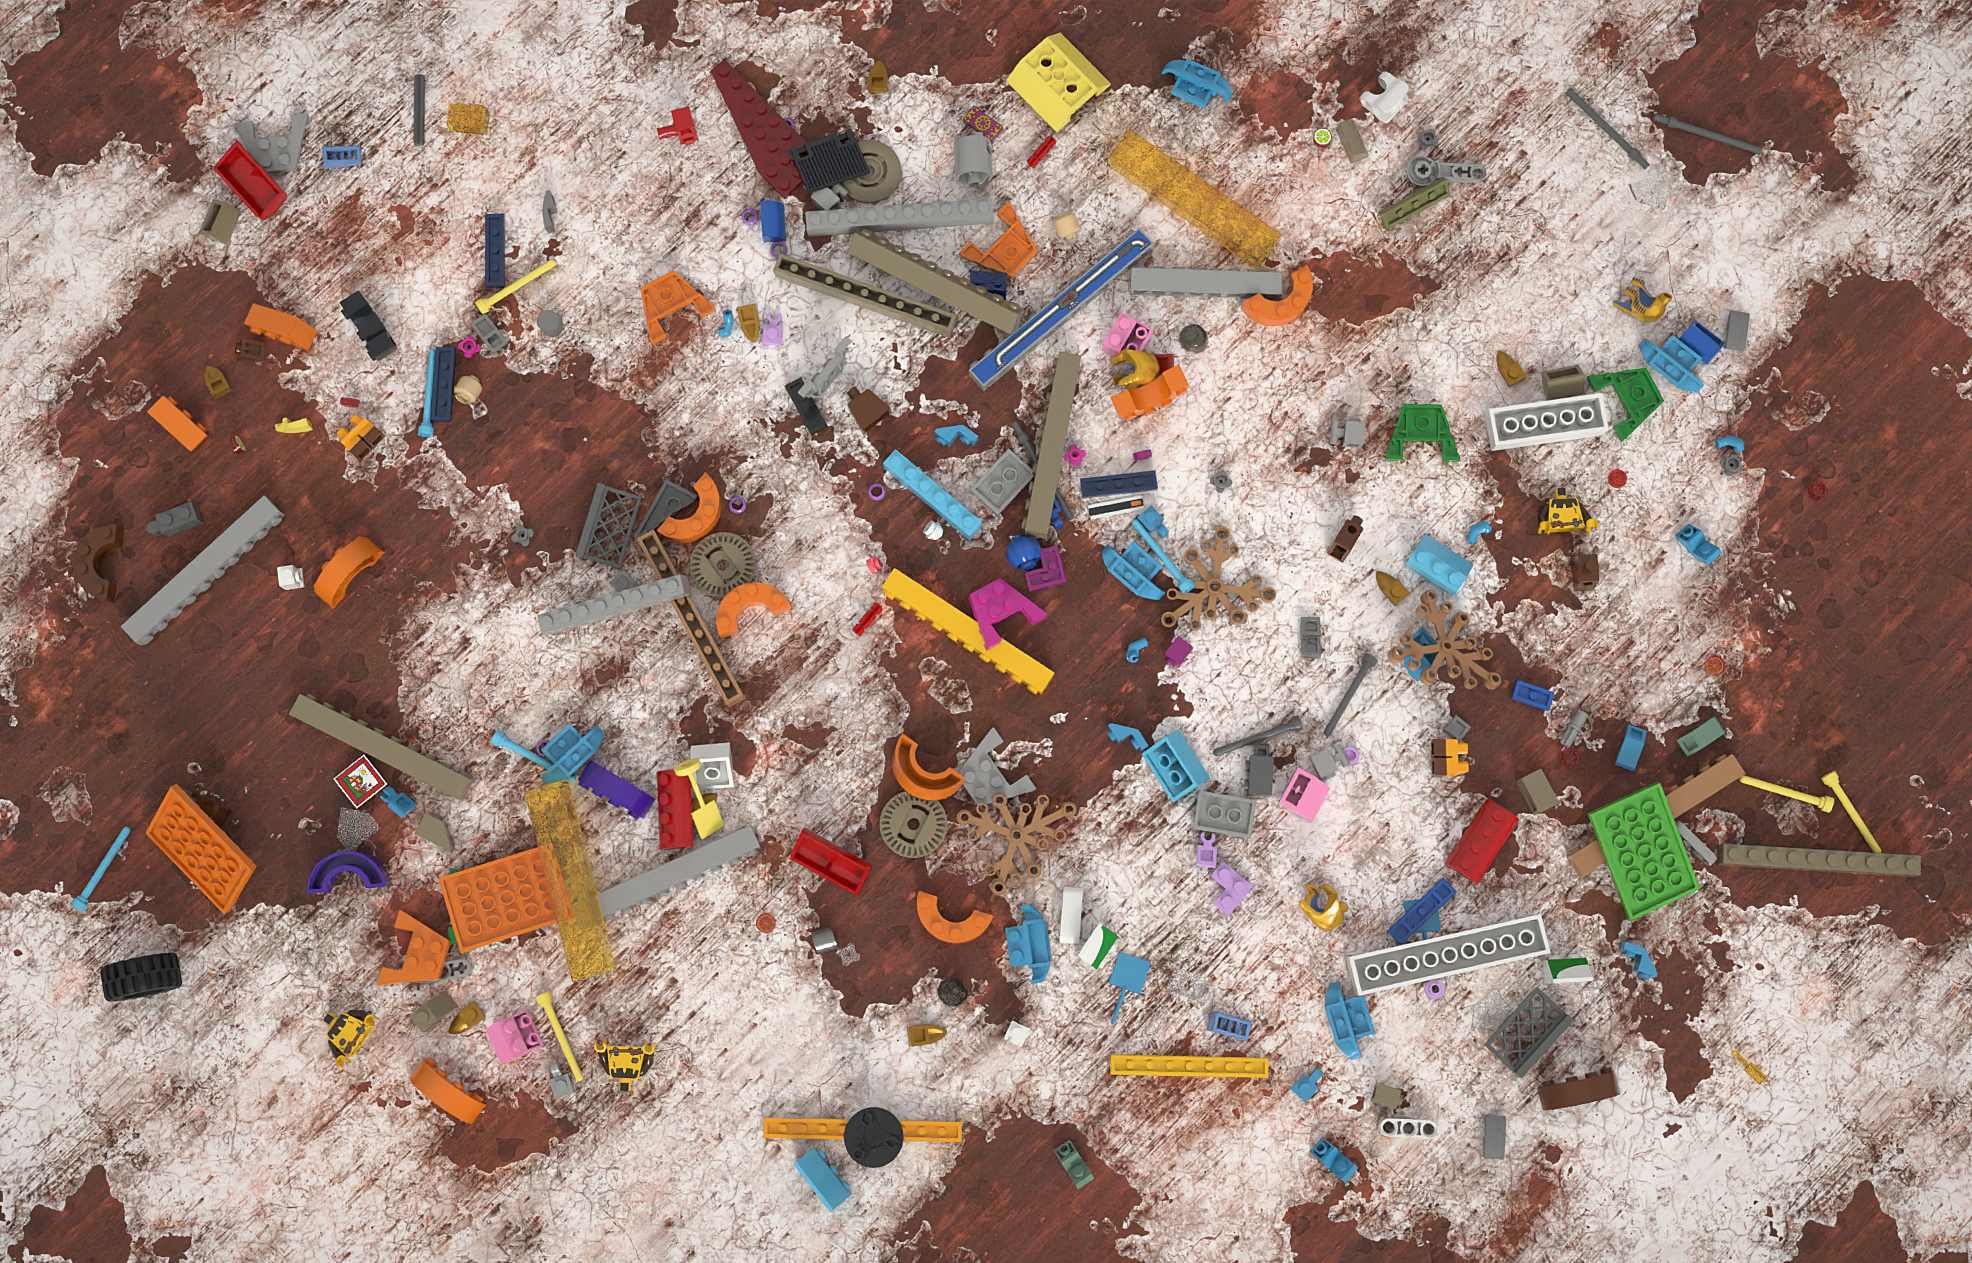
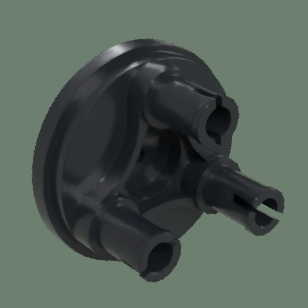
M869 1107L858 1111L851 1117L844 1132V1143L850 1157L858 1164L869 1168L882 1167L892 1162L900 1153L904 1141L903 1129L897 1117L890 1111L880 1107Z

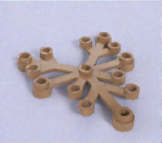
M1220 526L1214 533V537L1217 540L1216 551L1209 540H1204L1201 544V550L1207 552L1214 561L1212 577L1199 561V552L1194 548L1186 550L1184 554L1185 562L1193 565L1204 579V581L1192 580L1195 584L1194 588L1203 589V591L1199 594H1183L1174 588L1169 589L1166 597L1170 601L1181 599L1188 600V602L1173 613L1166 612L1162 615L1161 624L1165 628H1172L1179 617L1194 607L1189 627L1192 631H1198L1201 627L1202 602L1208 596L1209 601L1208 608L1204 614L1205 618L1213 620L1216 617L1215 607L1218 598L1229 612L1230 621L1234 625H1241L1245 621L1246 615L1243 610L1236 609L1224 593L1239 595L1247 605V610L1250 613H1255L1259 607L1258 603L1253 601L1251 597L1261 598L1265 603H1271L1276 598V591L1272 587H1265L1263 590L1252 589L1253 587L1260 586L1262 583V577L1258 574L1253 575L1241 587L1224 585L1220 580L1222 563L1239 553V547L1236 544H1231L1223 552L1224 544L1230 537V531L1227 527ZM1220 532H1223L1225 534V537L1220 538L1218 534ZM1208 543L1210 548L1205 549L1203 544ZM1230 548H1236L1237 552L1231 553ZM1193 554L1195 559L1189 560L1188 555ZM1253 578H1259L1260 582L1258 584L1254 583ZM1211 585H1217L1218 589L1216 591L1212 590ZM1169 592H1175L1176 596L1171 598ZM1265 593H1270V594H1271V598H1270V599L1265 598L1264 594H1265ZM1250 604H1255V605H1256V609H1255V610H1251V609L1249 608V605H1250ZM1213 611L1214 616L1209 617L1207 612ZM1239 615L1241 617V620L1236 621L1234 619V616ZM1171 618L1172 623L1167 624L1165 619ZM1197 622L1199 627L1193 628L1192 623Z
M1426 590L1420 597L1422 604L1417 607L1416 613L1419 617H1424L1434 624L1439 641L1436 645L1421 646L1413 640L1412 634L1405 632L1400 636V642L1410 648L1403 649L1402 647L1394 646L1388 652V659L1392 663H1399L1404 657L1413 656L1408 661L1407 666L1410 670L1416 671L1421 666L1420 661L1424 654L1437 653L1431 666L1420 674V681L1424 685H1431L1437 680L1436 672L1445 658L1449 677L1457 678L1462 672L1465 688L1473 689L1477 685V680L1471 676L1469 669L1484 678V685L1488 689L1493 690L1501 684L1500 675L1494 672L1489 673L1473 662L1475 660L1488 661L1493 656L1491 649L1484 648L1480 652L1466 654L1457 651L1460 649L1472 650L1477 645V641L1473 637H1468L1465 641L1454 642L1460 629L1469 623L1468 614L1457 612L1452 617L1453 627L1446 637L1442 622L1446 615L1453 610V604L1445 601L1440 605V611H1438L1436 605L1437 593L1433 590ZM1453 658L1458 660L1460 668L1455 665Z
M1000 792L995 793L991 801L994 807L1000 809L1008 828L993 823L988 813V806L985 803H980L976 807V811L981 815L982 819L972 816L968 810L958 812V823L961 825H968L970 823L979 826L977 829L968 831L967 837L969 840L975 841L979 836L989 831H994L1007 836L1010 842L1005 858L994 864H988L984 868V872L988 876H993L996 871L1000 870L998 879L991 884V891L995 895H1002L1006 892L1005 880L1008 872L1011 876L1012 884L1019 885L1022 882V876L1017 873L1012 862L1017 846L1027 865L1026 874L1030 878L1040 876L1041 867L1039 864L1034 863L1024 842L1037 846L1040 850L1047 849L1049 843L1044 838L1038 839L1027 834L1036 831L1051 836L1057 841H1064L1066 833L1063 830H1054L1045 827V825L1064 816H1074L1077 811L1074 803L1065 802L1060 810L1041 819L1044 808L1049 803V798L1046 795H1040L1037 798L1038 804L1032 822L1025 827L1024 824L1027 815L1031 812V806L1027 803L1020 806V814L1015 824L1006 806L1007 797ZM998 796L1003 798L1002 804L996 802ZM1041 797L1046 798L1047 801L1045 804H1041L1039 802V799ZM984 805L986 807L985 812H979L978 807ZM1024 805H1027L1029 807V811L1027 813H1024L1022 811V807ZM1067 806L1072 807L1073 810L1071 813H1067L1065 811V808ZM962 814L968 815L967 821L961 820ZM971 831L977 833L976 838H970L969 834ZM1014 832L1020 833L1019 839L1013 837ZM1058 832H1062L1064 834V837L1062 839H1058L1056 837ZM1044 840L1046 842L1045 848L1039 846L1040 841ZM992 866L994 872L988 874L986 871L987 867ZM1031 867L1037 868L1036 874L1030 872ZM1018 875L1020 881L1018 883L1013 882V876ZM997 884L1002 885L1003 888L1001 891L995 890V886Z

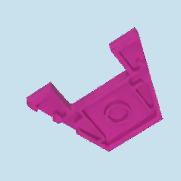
M1001 578L971 593L968 597L974 617L977 619L980 628L979 632L982 634L986 651L1002 641L992 625L1018 611H1022L1031 625L1045 619L1047 616L1045 611Z

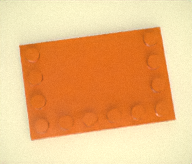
M177 784L170 787L146 834L225 915L232 909L257 866Z
M553 843L438 878L461 954L575 918Z

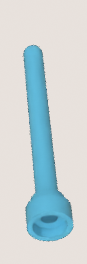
M434 348L429 350L423 423L418 427V435L422 437H432L434 428L430 423L436 352Z
M1134 519L1132 521L1133 527L1179 582L1180 591L1183 594L1191 591L1195 587L1194 582L1181 574L1137 519Z
M497 730L491 739V743L495 746H505L546 769L554 765L512 742L505 735L506 733ZM572 774L566 780L574 782L576 776Z
M129 827L122 829L82 894L78 895L77 898L74 897L70 903L71 906L83 912L86 910L89 901L87 900L129 835L131 831Z

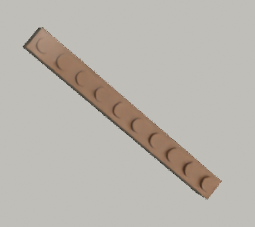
M654 529L637 538L659 580L679 575ZM691 596L671 600L675 611L726 705L731 707L746 699Z
M1733 754L1719 756L1715 759L1716 763L1714 765H1705L1699 769L1700 773L1695 777L1691 774L1683 779L1684 784L1679 787L1675 784L1666 790L1668 794L1665 797L1674 819L1746 774ZM1596 835L1586 840L1587 845L1581 848L1579 845L1570 850L1571 855L1566 857L1579 877L1585 876L1606 862Z

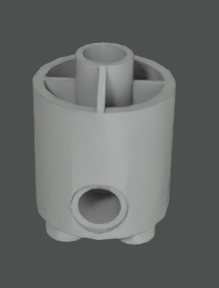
M974 132L969 136H955L954 159L956 180L969 187H979L982 183L991 180L993 172L990 139L983 136L982 132Z

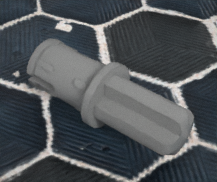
M1581 710L1576 711L1574 718L1570 724H1567L1568 728L1560 740L1562 745L1566 747L1572 745L1577 734L1581 733L1580 729L1588 718L1587 713Z

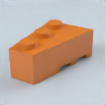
M254 303L244 322L245 325L250 327V331L257 335L262 333L270 339H278L286 344H291L309 351L317 334L316 329L297 316Z
M162 396L147 412L189 451L193 452L208 437L205 433L207 429L199 422L195 424L191 420L193 416L185 409L181 411L177 407L178 403L171 396L168 398Z

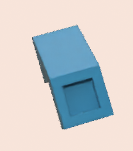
M964 425L936 428L934 431L935 440L943 446L946 444L950 447L958 436L966 445L970 443L974 446L978 442V435Z
M1691 524L1686 525L1675 535L1676 539L1694 558L1706 565H1709L1722 553L1719 547L1706 541L1702 530Z
M1113 723L1108 725L1109 731H1107V734L1112 742L1115 740L1118 744L1131 736L1130 742L1136 750L1139 748L1140 752L1148 748V744L1138 729Z
M1628 724L1623 743L1617 753L1615 765L1631 771L1635 770L1645 743L1646 730Z
M1626 941L1621 942L1619 950L1624 951L1625 956L1631 958L1637 956L1633 971L1638 973V977L1646 980L1656 978L1658 973L1645 948Z
M1323 1137L1310 1151L1313 1156L1344 1183L1358 1169L1354 1163Z

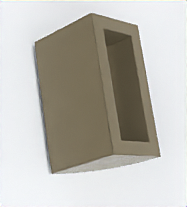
M1354 121L1340 122L1336 132L1350 163L1367 158L1369 154Z
M213 199L199 233L213 241L227 245L241 211L225 201Z
M1579 365L1542 372V385L1547 401L1584 393L1585 374Z
M1542 769L1515 781L1534 816L1560 803Z

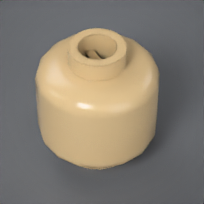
M1066 211L1055 216L1053 226L1058 237H1066V240L1077 236L1076 232L1080 229V225L1074 213Z
M473 375L462 376L454 387L456 399L464 404L475 402L482 391L479 379Z

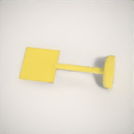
M693 758L676 765L674 771L678 776L688 775L701 806V808L692 812L691 815L700 838L704 839L725 825L715 800L707 804L704 803L693 775L701 767V762L698 758Z

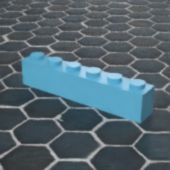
M896 449L883 462L886 471L968 540H971L981 529L982 521Z

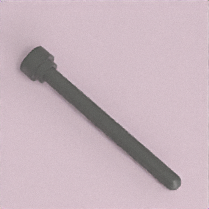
M1368 653L1363 655L1361 659L1362 666L1324 730L1325 736L1331 735L1366 673L1377 664L1378 659Z
M1296 715L1291 717V720H1288L1286 724L1216 748L1213 754L1220 756L1289 730L1291 732H1298L1303 730L1301 720Z

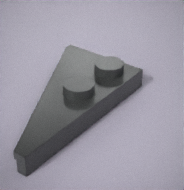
M666 479L636 531L634 538L637 539L649 531L655 530L663 524L668 516H675L699 497Z

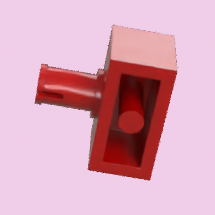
M689 106L671 110L674 121L673 125L657 128L660 140L676 136L679 138L681 145H690L699 140Z

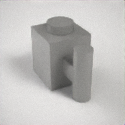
M841 184L832 186L831 189L825 188L812 192L811 200L820 211L836 210L841 205L838 195L841 194L846 198L849 192Z
M1351 418L1346 420L1344 429L1339 428V421H1332L1330 444H1337L1338 438H1343L1342 447L1361 449L1364 442L1365 422H1361L1360 419Z
M1340 743L1333 746L1336 752L1334 755H1331L1329 749H1326L1310 757L1319 779L1324 777L1325 780L1336 776L1335 772L1338 771L1336 762L1338 761L1341 762L1343 768L1350 765Z

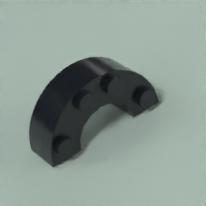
M359 290L339 302L343 307L341 312L347 320H352L359 330L356 332L362 342L366 341L367 353L373 361L377 360L379 362L398 350L391 335Z

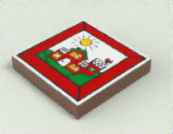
M366 755L360 757L334 778L356 809L361 808L389 785Z

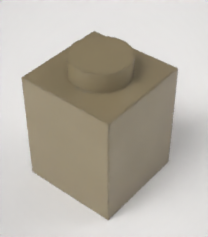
M1376 1083L1371 1102L1391 1109H1397V1106L1400 1107L1403 1100L1402 1090Z

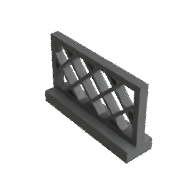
M597 483L577 548L576 558L620 569L642 497ZM607 492L615 493L619 500L609 505L606 500ZM628 498L637 500L635 507L627 510L623 503ZM621 503L625 512L615 516L611 507ZM609 509L613 518L603 523L600 517L601 512ZM627 514L630 524L622 528L617 519ZM615 521L620 530L610 535L605 525ZM603 527L608 536L598 541L595 531ZM622 533L625 541L621 545L616 546L612 537ZM610 539L614 548L604 552L600 543ZM598 545L602 554L598 557L589 556L590 548ZM616 550L619 555L618 564L610 562L606 555Z
M1535 987L1486 1041L1484 1046L1503 1062L1517 1078H1522L1574 1019L1561 1010L1538 987ZM1536 994L1542 997L1543 1007H1532V998ZM1522 1009H1529L1530 1021H1519V1012ZM1533 1009H1543L1544 1021H1533ZM1547 1009H1554L1559 1013V1016L1554 1021H1547ZM1530 1023L1531 1035L1520 1036V1024ZM1533 1023H1544V1032L1541 1035H1534ZM1509 1024H1516L1517 1036H1506V1027ZM1497 1038H1503L1504 1050L1494 1049L1491 1046L1492 1042ZM1506 1038H1517L1518 1050H1507ZM1520 1038H1531V1047L1527 1050H1521ZM1507 1052H1518V1061L1514 1066L1508 1062Z

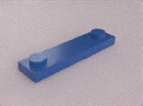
M1441 878L1386 932L1399 945H1402L1457 891L1444 878Z

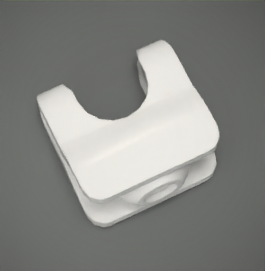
M1382 72L1378 82L1385 89V92L1374 95L1366 91L1360 96V102L1362 106L1372 112L1380 121L1388 123L1408 102V95L1406 93L1409 91V86L1390 73Z

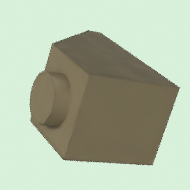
M434 812L432 815L425 813L415 834L453 852L455 848L448 825L442 821L443 817Z
M445 991L422 1005L410 1015V1018L421 1032H427L458 1006Z

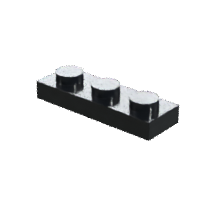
M800 377L785 385V389L812 436L828 426L811 396L810 398H803L798 394V391L805 384Z

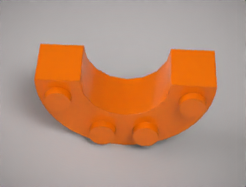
M1306 265L1291 274L1289 279L1291 294L1286 299L1278 302L1269 301L1258 293L1244 301L1241 310L1251 320L1265 326H1281L1294 321L1303 313L1312 294L1313 279L1309 267Z
M1177 365L1162 372L1161 376L1149 384L1136 389H1126L1110 398L1119 418L1129 421L1142 414H1145V416L1151 415L1155 412L1156 408L1161 406L1162 408L1170 406L1173 403L1172 400L1188 392L1189 384L1180 365Z
M706 472L693 486L700 498L698 510L693 516L684 520L668 516L657 530L658 534L664 539L675 543H691L708 535L716 526L720 518L722 502L714 481Z
M361 536L344 548H338L332 560L327 561L321 567L322 572L313 586L315 594L333 609L346 595L345 591L351 580L364 568L373 566L385 552L368 537Z
M760 582L742 584L731 590L720 603L716 616L717 631L721 639L738 633L739 617L744 610L751 606H764L774 616L792 608L786 597L771 585Z
M902 733L893 753L892 768L898 783L904 790L924 800H941L956 793L962 787L965 778L950 767L938 774L924 771L915 759V751L918 744Z
M922 891L918 892L917 911L919 918L926 930L943 942L960 944L972 941L986 931L993 919L992 915L974 910L972 915L965 921L959 923L949 922L938 911V897Z
M423 1058L409 1077L411 1083L442 1109L458 1119L472 1124L487 1105L483 1102L484 1098L476 1092L472 1094L464 1090V1086L459 1082L449 1080L447 1078L449 1075L436 1066L438 1063L432 1058Z

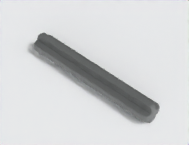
M416 74L414 76L413 143L416 146H423L425 133V77L422 74Z

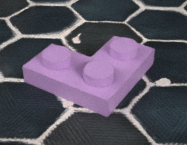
M1222 862L1210 876L1225 889L1213 905L1228 917L1253 886L1225 862Z

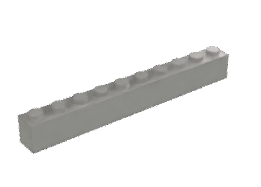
M992 198L805 212L808 237L854 234L861 229L882 232L994 223Z
M263 496L131 616L121 628L135 643L142 646L148 644L153 639V635L165 629L168 622L172 618L179 616L186 605L192 604L201 591H206L213 580L220 578L225 573V569L237 563L239 557L244 552L250 551L258 539L264 538L272 526L278 525L282 521L284 514L270 499Z
M750 825L576 903L571 907L580 928L586 927L589 930L596 927L597 922L603 919L605 922L614 919L616 913L622 911L624 914L633 910V906L640 903L642 906L651 902V898L656 895L662 897L669 894V890L674 887L676 889L683 888L687 885V881L692 879L698 881L704 878V874L712 871V873H716L722 870V866L727 863L733 865L740 862V858L745 855L748 857L754 856L759 853L758 850L762 847L753 827Z

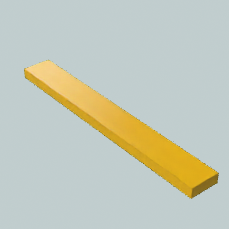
M1110 1055V1075L1268 1078V1058Z

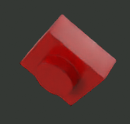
M1174 354L1154 355L1159 362V374L1174 367Z

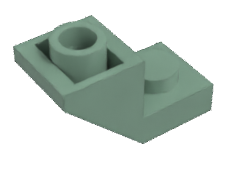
M1714 716L1676 741L1688 757L1725 733V730Z
M1070 1139L1053 1150L1077 1189L1094 1179V1176Z

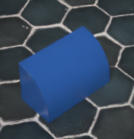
M760 201L764 243L786 241L784 204L778 201Z
M1694 320L1679 338L1682 343L1702 357L1701 360L1705 364L1711 361L1725 343L1697 320Z

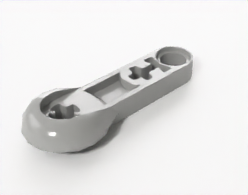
M1424 156L1413 158L1408 163L1406 170L1410 182L1420 187L1427 186L1442 177L1447 179V182L1480 183L1487 174L1485 167L1479 164L1436 162ZM1421 167L1426 170L1424 175L1420 174L1421 171L1418 172ZM1457 169L1460 170V173H1463L1460 177L1458 173H1455ZM1473 170L1481 171L1482 177L1475 178L1472 173Z

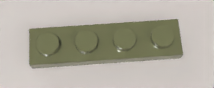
M1442 177L1379 211L1383 227L1388 230L1450 196L1451 193L1447 179Z

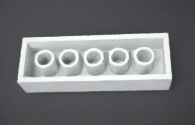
M1602 393L1492 408L1485 414L1491 451L1601 436L1609 430Z

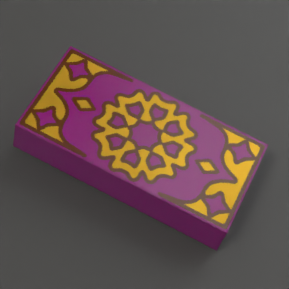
M973 106L963 118L965 124L976 132H982L983 136L989 138L991 143L1003 130V126L976 106Z

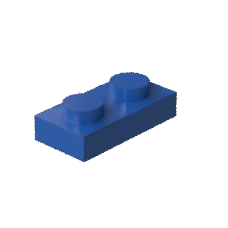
M1517 680L1511 699L1548 712L1555 693Z

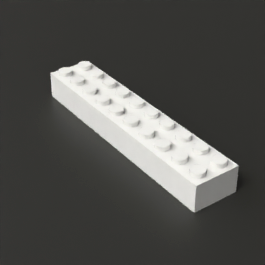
M1539 914L1347 957L1346 960L1355 996H1361L1551 952L1542 917Z

